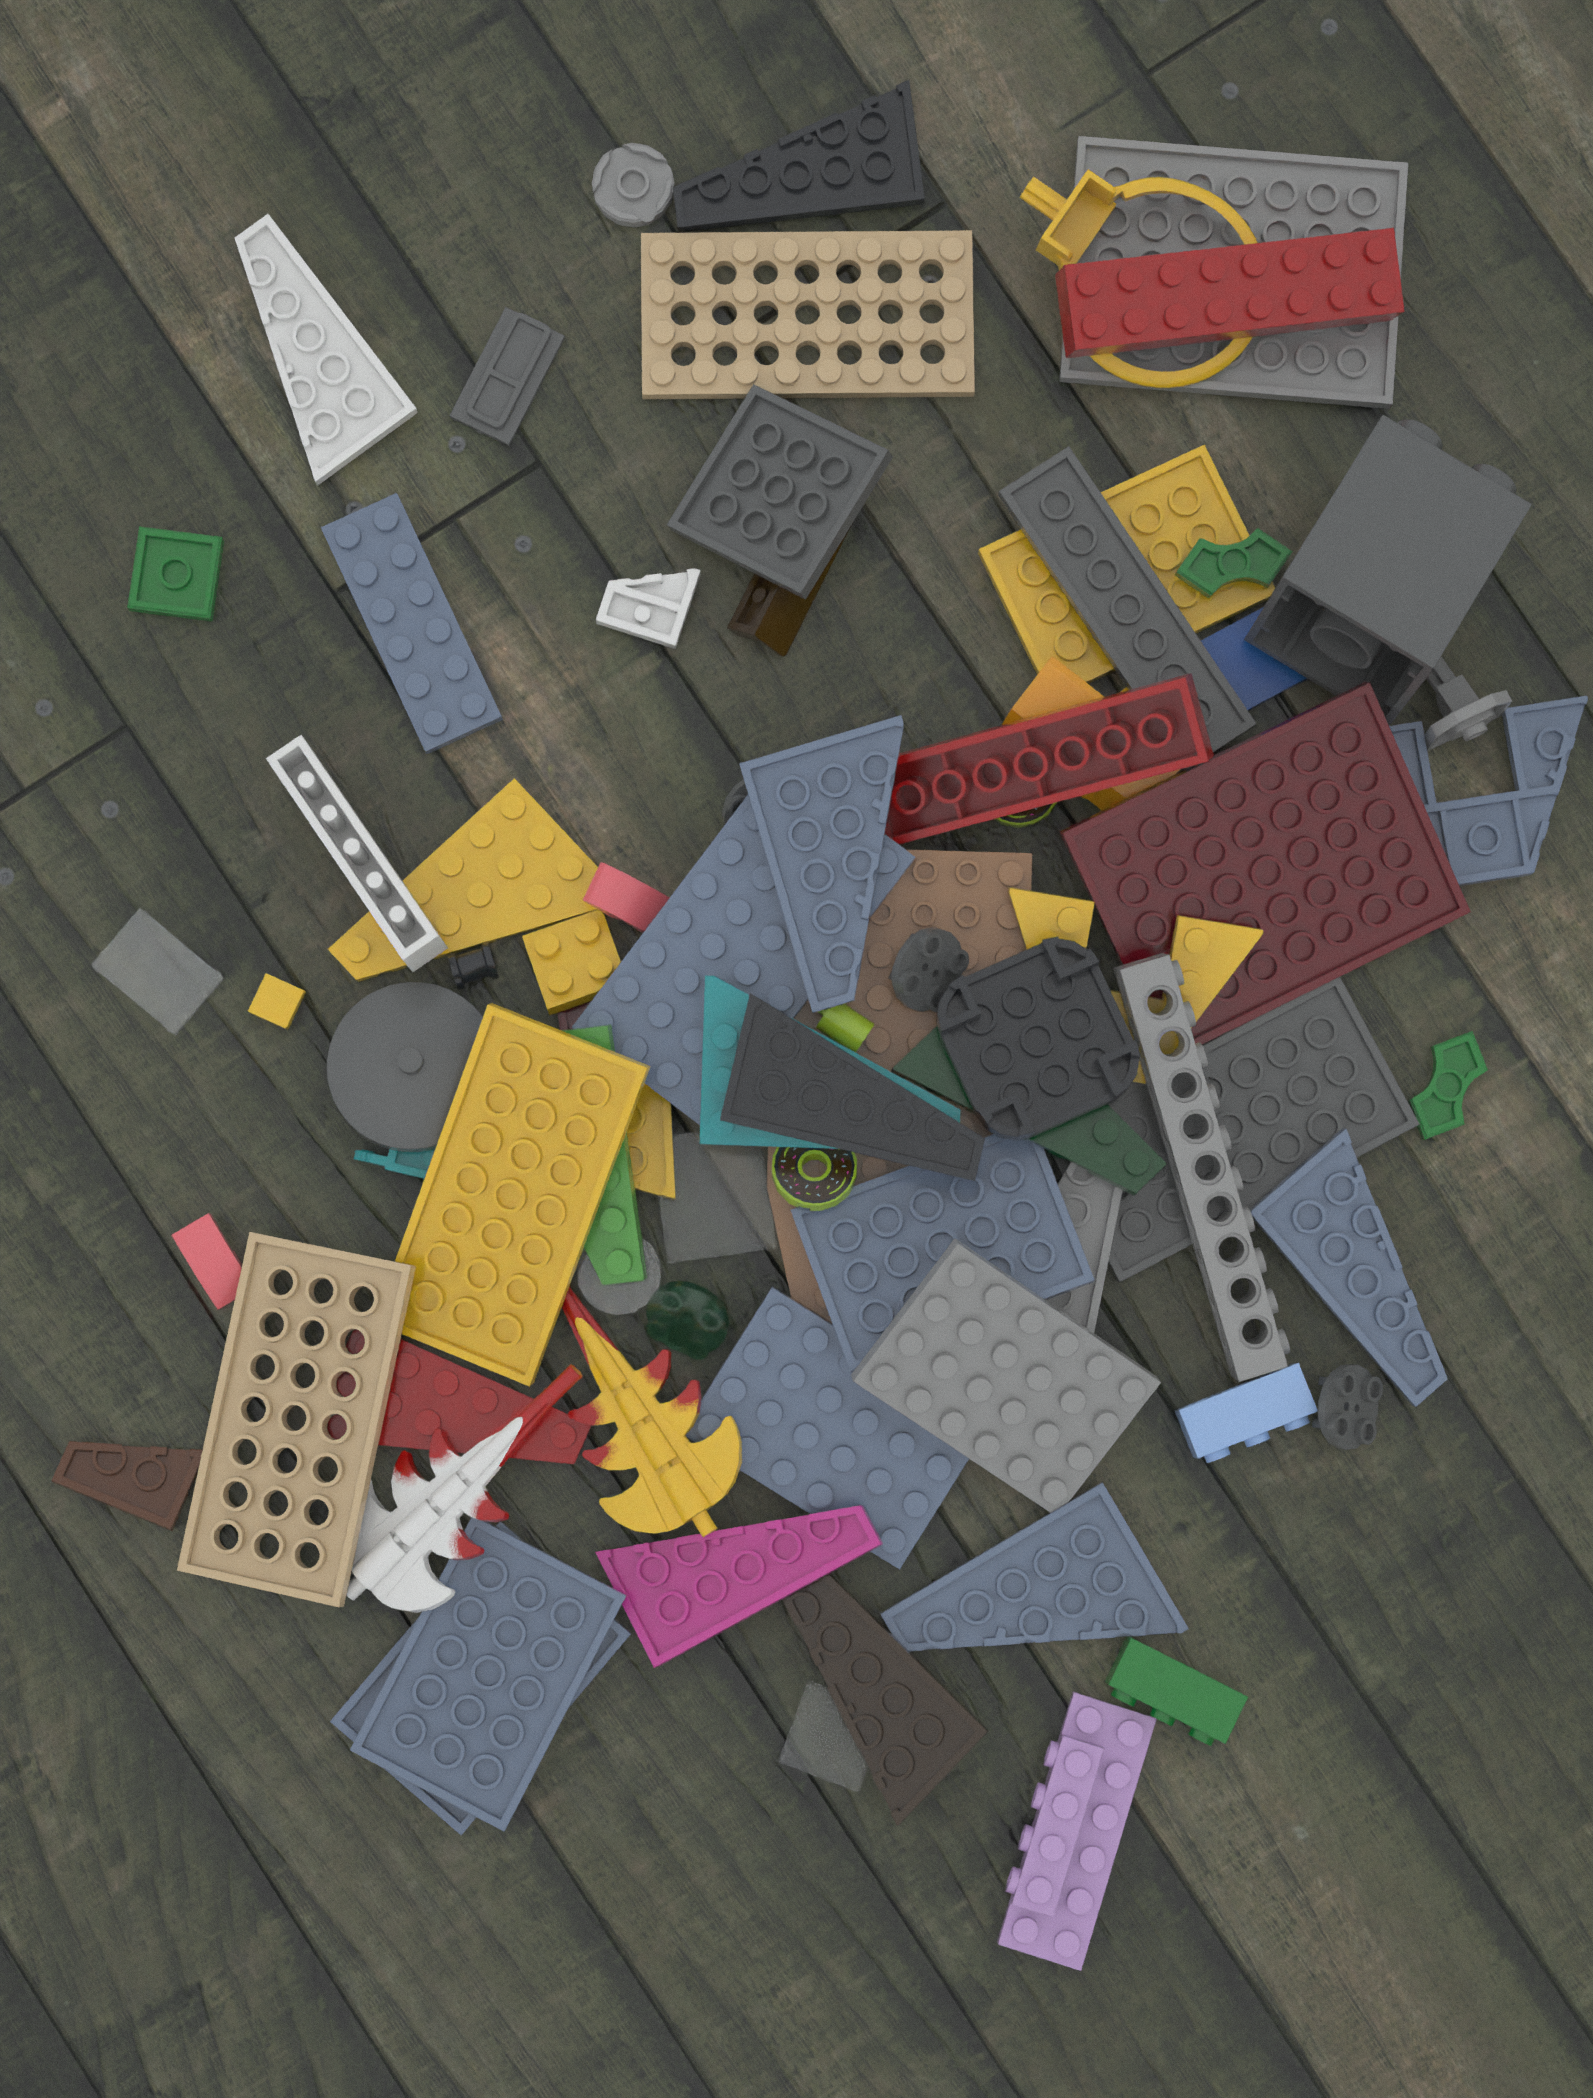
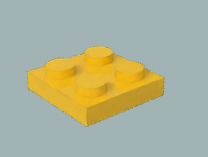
M598 909L522 936L549 1015L592 1001L621 963L604 913Z

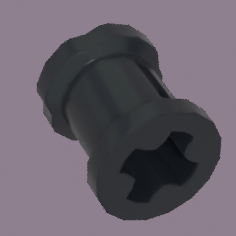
M489 942L482 943L479 949L456 955L454 952L447 953L458 990L465 988V983L489 976L493 980L499 978Z

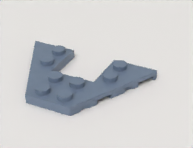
M1587 696L1507 708L1502 714L1515 791L1436 803L1422 721L1389 726L1459 886L1528 876L1535 872L1540 855L1539 851L1548 830L1555 799L1559 794L1567 769L1566 764L1569 754L1576 740L1575 735L1584 706L1588 701Z

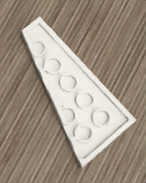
M267 214L236 236L235 241L315 483L318 486L418 412L414 404L270 215Z

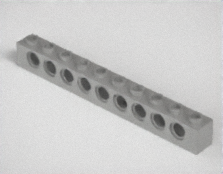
M1164 953L1114 967V974L1134 1041L1137 1040L1140 1064L1230 1375L1238 1382L1286 1368L1288 1365L1285 1354L1290 1353L1289 1342L1284 1330H1277L1273 1314L1279 1312L1278 1304L1272 1289H1266L1261 1273L1267 1272L1263 1253L1259 1247H1253L1249 1233L1255 1231L1253 1217L1247 1206L1242 1208L1238 1191L1243 1190V1183L1236 1165L1230 1167L1226 1153L1227 1150L1232 1148L1230 1137L1225 1125H1218L1214 1111L1220 1108L1218 1095L1212 1083L1207 1085L1202 1068L1208 1067L1207 1057L1200 1042L1195 1044L1191 1027L1196 1026L1195 1015L1190 1002H1183L1179 989L1180 985H1184L1181 967L1177 960L1171 961L1170 955ZM1161 989L1167 998L1166 1006L1161 1012L1152 1013L1147 1005L1148 997L1153 991ZM1174 1031L1178 1036V1047L1171 1054H1163L1159 1046L1160 1039L1166 1032ZM1186 1072L1190 1078V1087L1186 1093L1175 1095L1171 1088L1172 1080L1177 1074ZM1191 1114H1199L1202 1119L1201 1130L1194 1136H1187L1183 1130L1185 1119ZM1204 1155H1211L1214 1161L1212 1172L1205 1177H1198L1195 1172L1197 1160ZM1216 1196H1222L1226 1203L1224 1212L1216 1218H1210L1207 1213L1209 1201ZM1228 1237H1235L1237 1241L1235 1254L1229 1258H1221L1219 1255L1220 1243ZM1247 1278L1249 1282L1247 1294L1240 1299H1233L1231 1296L1232 1284L1237 1279ZM1251 1319H1259L1261 1324L1259 1334L1253 1339H1244L1242 1330L1245 1323Z

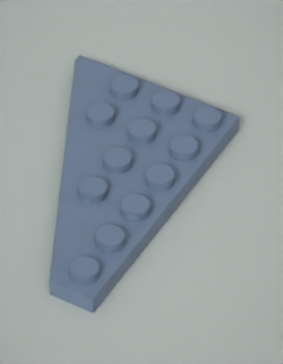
M901 715L739 763L812 1013L855 1001L904 729Z
M1100 1482L1073 1498L1064 1506L1052 1513L1046 1514L880 1613L892 1635L908 1651L1183 1633L1189 1629L1103 1482Z

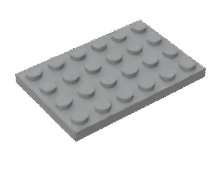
M956 1238L951 1242L851 1374L853 1382L1050 1513L1071 1500L1161 1383L1156 1375Z

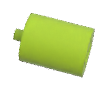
M843 1004L819 1011L818 1013L823 1017L815 1028L856 1053L875 1024L848 1005Z

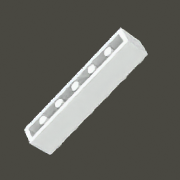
M298 736L267 757L266 760L411 971H416L448 949L303 736Z

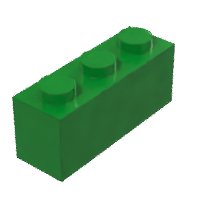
M1126 1636L1105 1680V1683L1114 1687L1111 1696L1133 1707L1137 1700L1153 1707L1149 1715L1172 1727L1176 1719L1191 1726L1188 1735L1209 1746H1212L1215 1739L1226 1744L1248 1699V1696L1130 1636Z

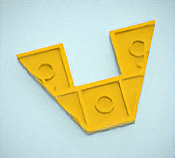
M1013 887L1008 888L1026 949L1041 944L1044 939L1059 936V939L1075 941L1087 948L1094 901ZM1177 915L1170 958L1171 961L1177 960L1181 967L1184 985L1179 986L1183 1002H1190L1196 1022L1263 935L1262 929ZM1110 990L1132 1036L1121 994L1119 991ZM1164 992L1162 999L1148 997L1147 1000L1148 1008L1152 1013L1161 1012L1167 1003ZM1174 1031L1166 1032L1160 1039L1159 1046L1163 1054H1171L1178 1047L1179 1040ZM1139 1060L1137 1075L1133 1082L1146 1084Z

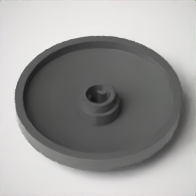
M423 982L389 985L364 997L348 1011L339 1023L332 1037L327 1056L328 1084L333 1100L342 1116L361 1136L381 1147L401 1152H423L436 1149L483 1019L482 1015L471 1003L457 993L435 984Z

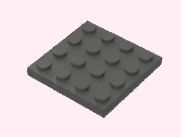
M753 384L670 518L667 526L678 535L806 600L893 456L888 449Z

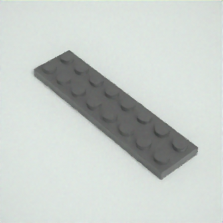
M1069 446L999 491V498L1129 690L1192 673L1213 754L1255 727L1256 722Z

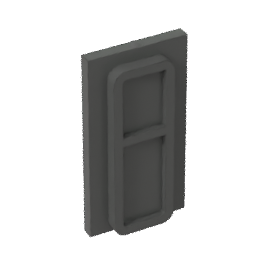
M505 307L449 415L450 418L476 430L479 434H484L510 447L565 340V336L524 313H517Z

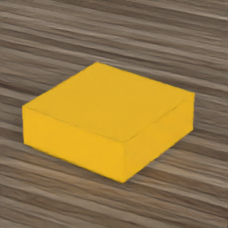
M266 973L248 1012L288 1030L306 992Z

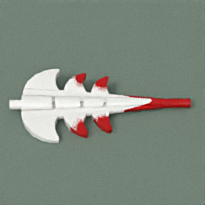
M570 1364L543 1392L462 1457L451 1446L445 1430L436 1428L433 1432L429 1449L431 1468L436 1477L430 1482L425 1480L417 1471L412 1454L406 1450L402 1451L394 1466L391 1480L392 1493L397 1508L392 1512L385 1509L379 1502L371 1480L352 1567L354 1577L349 1581L347 1596L351 1600H355L368 1589L383 1604L397 1610L414 1613L435 1609L450 1600L455 1595V1590L446 1587L437 1579L429 1564V1554L433 1551L437 1555L453 1560H470L484 1554V1548L471 1541L463 1531L460 1517L463 1513H466L468 1516L484 1522H499L509 1518V1513L501 1509L493 1501L487 1492L486 1485L550 1408L582 1378L581 1372L574 1365Z

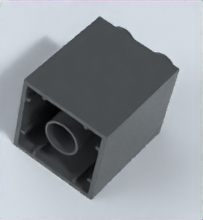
M1382 415L1244 640L1336 696L1363 682H1370L1390 726L1436 666L1532 504L1516 495L1517 488L1515 483L1503 471L1486 464H1475L1469 467L1444 452L1440 437L1425 424L1410 419H1404L1396 423Z

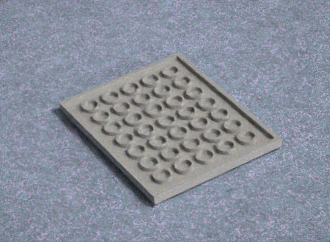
M1078 136L1074 189L1088 169L1113 187L1149 177H1164L1185 181L1210 191L1228 203L1244 219L1258 243L1394 228L1401 279L1408 163ZM1158 193L1136 197L1125 202L1119 197L1114 201L1117 204L1077 263L1244 245L1233 226L1220 213L1193 198L1183 195ZM1398 316L1391 321L1252 337L1243 352L1219 373L1198 383L1174 388H1154L1128 382L1103 369L1090 356L1066 358L1062 337L1059 382L1390 409L1393 404ZM1233 339L1112 354L1126 363L1146 370L1178 371L1195 367L1210 360L1223 351Z

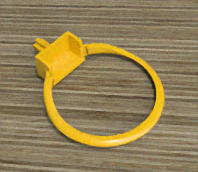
M1088 169L1068 199L1034 176L1019 197L1053 220L1041 237L1036 251L1055 263L1059 270L1064 265L1077 264L1117 204L1114 201L1119 197L1125 202L1136 197L1158 193L1190 197L1205 203L1220 213L1233 226L1244 245L1258 243L1244 219L1223 199L1197 185L1173 178H1142L1113 187ZM1252 337L1233 339L1223 351L1210 360L1195 367L1178 371L1146 370L1126 363L1112 353L1092 355L1090 357L1106 371L1134 384L1154 388L1183 387L1208 379L1222 371L1243 352Z

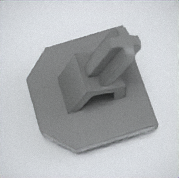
M1440 657L1426 679L1436 692L1437 706L1443 718L1431 725L1425 733L1427 751L1462 736L1465 741H1469L1485 733L1488 730L1486 724L1501 717L1511 704L1512 700L1507 690L1492 693L1479 699L1463 675L1456 677L1444 659Z

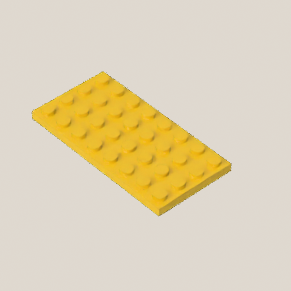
M490 1003L487 1005L395 1262L416 1266L402 1330L403 1335L529 1387L534 1383L651 1066L496 1004Z

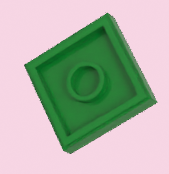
M139 526L127 605L128 610L213 621L224 546L223 537Z

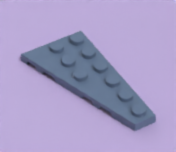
M1342 1128L1249 1210L1256 1224L1409 1403L1417 1407L1448 1378L1430 1333L1426 1330L1420 1316L1415 1296L1402 1271L1403 1267L1380 1210L1375 1205L1363 1168L1358 1163L1352 1148V1141L1346 1128Z

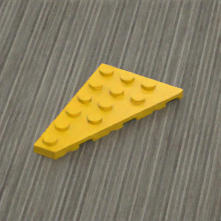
M515 778L403 880L407 889L448 947V949L433 959L448 956L447 953L451 952L459 953L485 942L493 943L499 939L522 932L527 933L551 926L560 921L597 910L583 901L598 869L597 865ZM370 911L328 948L331 954L358 982L377 977L379 974L389 971L394 972L407 968L406 963L395 950Z

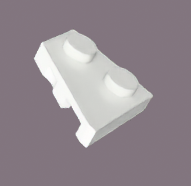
M693 568L687 569V572L669 575L659 573L645 575L643 578L635 580L625 578L608 581L596 617V624L676 649L701 571Z

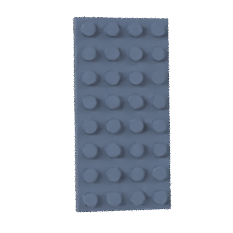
M749 795L746 796L572 1026L573 1029L611 1024L615 1052L651 1066L645 1084L699 1125L705 975L715 976L749 995L752 993L793 1019L808 1001ZM884 835L870 918L916 859L915 856L887 835Z

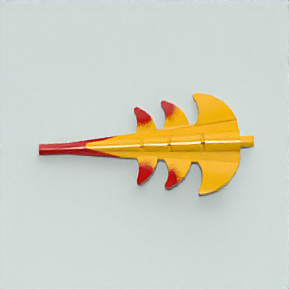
M569 1286L562 1309L601 1393L589 1404L569 1411L568 1417L579 1423L592 1426L615 1422L618 1431L610 1441L596 1449L584 1450L582 1456L595 1466L607 1470L636 1468L639 1473V1477L632 1487L622 1494L601 1498L599 1500L601 1507L617 1523L637 1532L653 1534L668 1532L692 1520L702 1537L711 1534L718 1528L707 1511L729 1493L736 1482L742 1464V1441L734 1418L732 1416L725 1417L720 1427L711 1436L700 1442L691 1443L686 1434L694 1426L700 1413L702 1398L700 1382L696 1379L691 1380L678 1397L669 1402L660 1403L655 1395L662 1389L668 1379L671 1368V1351L663 1349L648 1365L635 1371Z

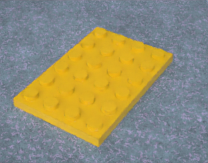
M1205 445L1101 492L1195 633L1269 600L1275 590L1273 582H1271L1268 588L1248 581L1232 582L1219 588L1210 598H1207L1175 576V573L1199 538L1218 545H1230L1241 542L1250 536ZM1022 530L1016 531L978 550L981 561L1037 675L1052 656L1088 684L1116 671Z

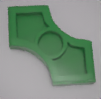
M1259 528L1247 539L1230 545H1218L1199 538L1175 573V576L1207 598H1210L1219 588L1232 582L1248 581L1268 588L1293 551Z
M1473 1031L1431 1047L1433 1054L1431 1078L1420 1094L1407 1101L1420 1124L1417 1128L1422 1141L1465 1125L1462 1111L1464 1094L1475 1078L1488 1071Z

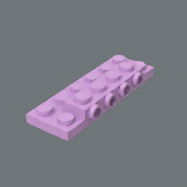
M1074 1691L1072 1692L1058 1741L1051 1740L1045 1754L1043 1765L1050 1767L1045 1784L1038 1782L1032 1797L1031 1808L1037 1809L1032 1826L1025 1824L1020 1837L1018 1850L1024 1851L1020 1867H1012L1007 1880L1005 1892L1011 1893V1897L997 1940L998 1945L1076 1970H1082L1156 1718Z

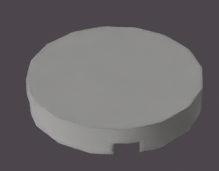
M629 143L613 151L611 149L602 156L594 169L592 189L596 205L606 218L618 225L633 228L649 225L662 217L672 203L675 183L671 168L664 156L648 145Z

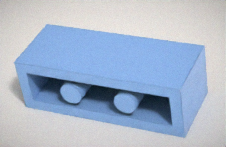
M1293 1363L1286 1368L1259 1376L1174 1411L1193 1458L1204 1456L1206 1463H1210L1230 1455L1228 1447L1244 1441L1246 1447H1250L1270 1439L1268 1431L1284 1425L1286 1432L1309 1424L1310 1421L1307 1415L1318 1410L1299 1363Z

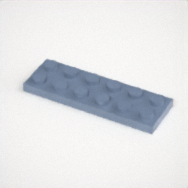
M395 493L321 527L426 754L432 753L503 720L398 494Z

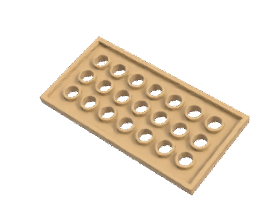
M972 230L641 233L642 399H745L753 384L781 398L974 397ZM933 264L941 269L943 276L938 282L928 283L920 277V269L925 265ZM765 265L771 266L776 270L778 276L770 284H761L754 278V272L757 268ZM810 265L818 271L819 277L811 284H803L797 280L795 272L801 266ZM844 265H852L859 270L860 277L854 283H843L836 275L838 269ZM884 265H894L901 271L902 276L895 283H885L879 278L878 271ZM680 266L689 267L693 270L695 277L689 284L679 285L671 278L674 269ZM728 266L735 271L736 278L730 284L722 285L713 279L712 274L718 267ZM933 304L942 310L944 316L937 323H927L921 318L920 310L926 305ZM809 305L816 308L820 316L812 324H803L798 321L795 314L800 307ZM845 305H852L860 311L861 317L853 324H845L837 317L838 310ZM885 305H894L900 309L902 317L898 322L888 324L880 319L878 315L879 310ZM681 306L689 307L695 313L694 320L688 325L676 324L671 318L676 308ZM721 306H728L736 312L737 316L731 324L721 325L713 319L714 311ZM761 306H771L777 311L778 317L772 324L763 325L755 319L754 313ZM851 345L859 349L861 358L855 364H844L837 356L838 351L844 346ZM894 345L901 350L903 357L896 364H887L880 359L879 351L884 346ZM927 345H936L942 349L944 358L939 363L929 364L922 359L920 355L921 350ZM723 346L732 348L737 354L736 360L727 366L718 364L713 358L714 352ZM803 346H812L818 350L820 357L816 363L805 365L796 358L797 351ZM679 347H688L694 351L696 356L691 364L680 366L672 360V353ZM760 347H773L779 355L778 359L771 365L760 364L754 357L755 352Z
M249 1232L177 1571L335 1607H344L416 1266ZM286 1270L292 1276L293 1285L288 1293L280 1295L274 1288V1279L279 1272ZM322 1279L329 1280L333 1286V1295L326 1303L318 1302L314 1296V1287ZM363 1287L369 1288L374 1296L372 1307L365 1312L359 1311L354 1303L356 1292ZM276 1312L283 1318L284 1327L278 1336L271 1337L265 1330V1321L270 1314ZM318 1321L324 1328V1337L319 1344L312 1346L305 1338V1330L311 1322ZM357 1329L363 1334L365 1344L359 1353L351 1354L346 1348L345 1339L349 1332ZM269 1355L274 1361L275 1370L271 1377L264 1380L256 1372V1363L261 1356ZM305 1363L310 1364L315 1371V1380L307 1388L301 1387L296 1380L298 1368ZM344 1372L351 1373L356 1381L354 1392L347 1397L339 1394L336 1388L337 1379ZM255 1397L262 1399L266 1406L264 1417L257 1422L252 1421L247 1414V1405ZM294 1406H300L306 1414L304 1426L297 1431L290 1428L287 1423V1414ZM339 1414L345 1419L347 1430L343 1437L336 1440L329 1435L327 1424L332 1416ZM246 1439L251 1440L257 1449L256 1457L250 1464L243 1463L238 1457V1447ZM286 1448L293 1450L297 1456V1465L290 1473L283 1472L278 1465V1456ZM326 1457L332 1458L338 1467L336 1477L330 1482L324 1481L318 1473V1466ZM236 1482H241L246 1487L248 1493L247 1500L240 1507L233 1505L229 1499V1489ZM276 1491L283 1492L288 1499V1507L280 1516L275 1515L269 1508V1499ZM318 1499L325 1502L329 1510L327 1520L321 1525L314 1523L309 1515L311 1504ZM227 1524L234 1526L238 1532V1542L232 1549L225 1548L220 1542V1532ZM268 1533L273 1534L279 1542L278 1552L272 1558L265 1557L260 1550V1541ZM308 1542L315 1544L320 1553L317 1564L311 1568L305 1566L300 1558V1551Z

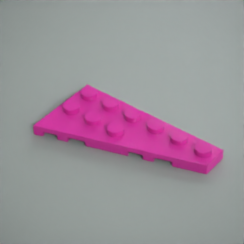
M859 1505L717 1530L705 1537H702L701 1534H694L595 1553L613 1588L627 1595L622 1606L653 1667L656 1668L883 1545L864 1506Z

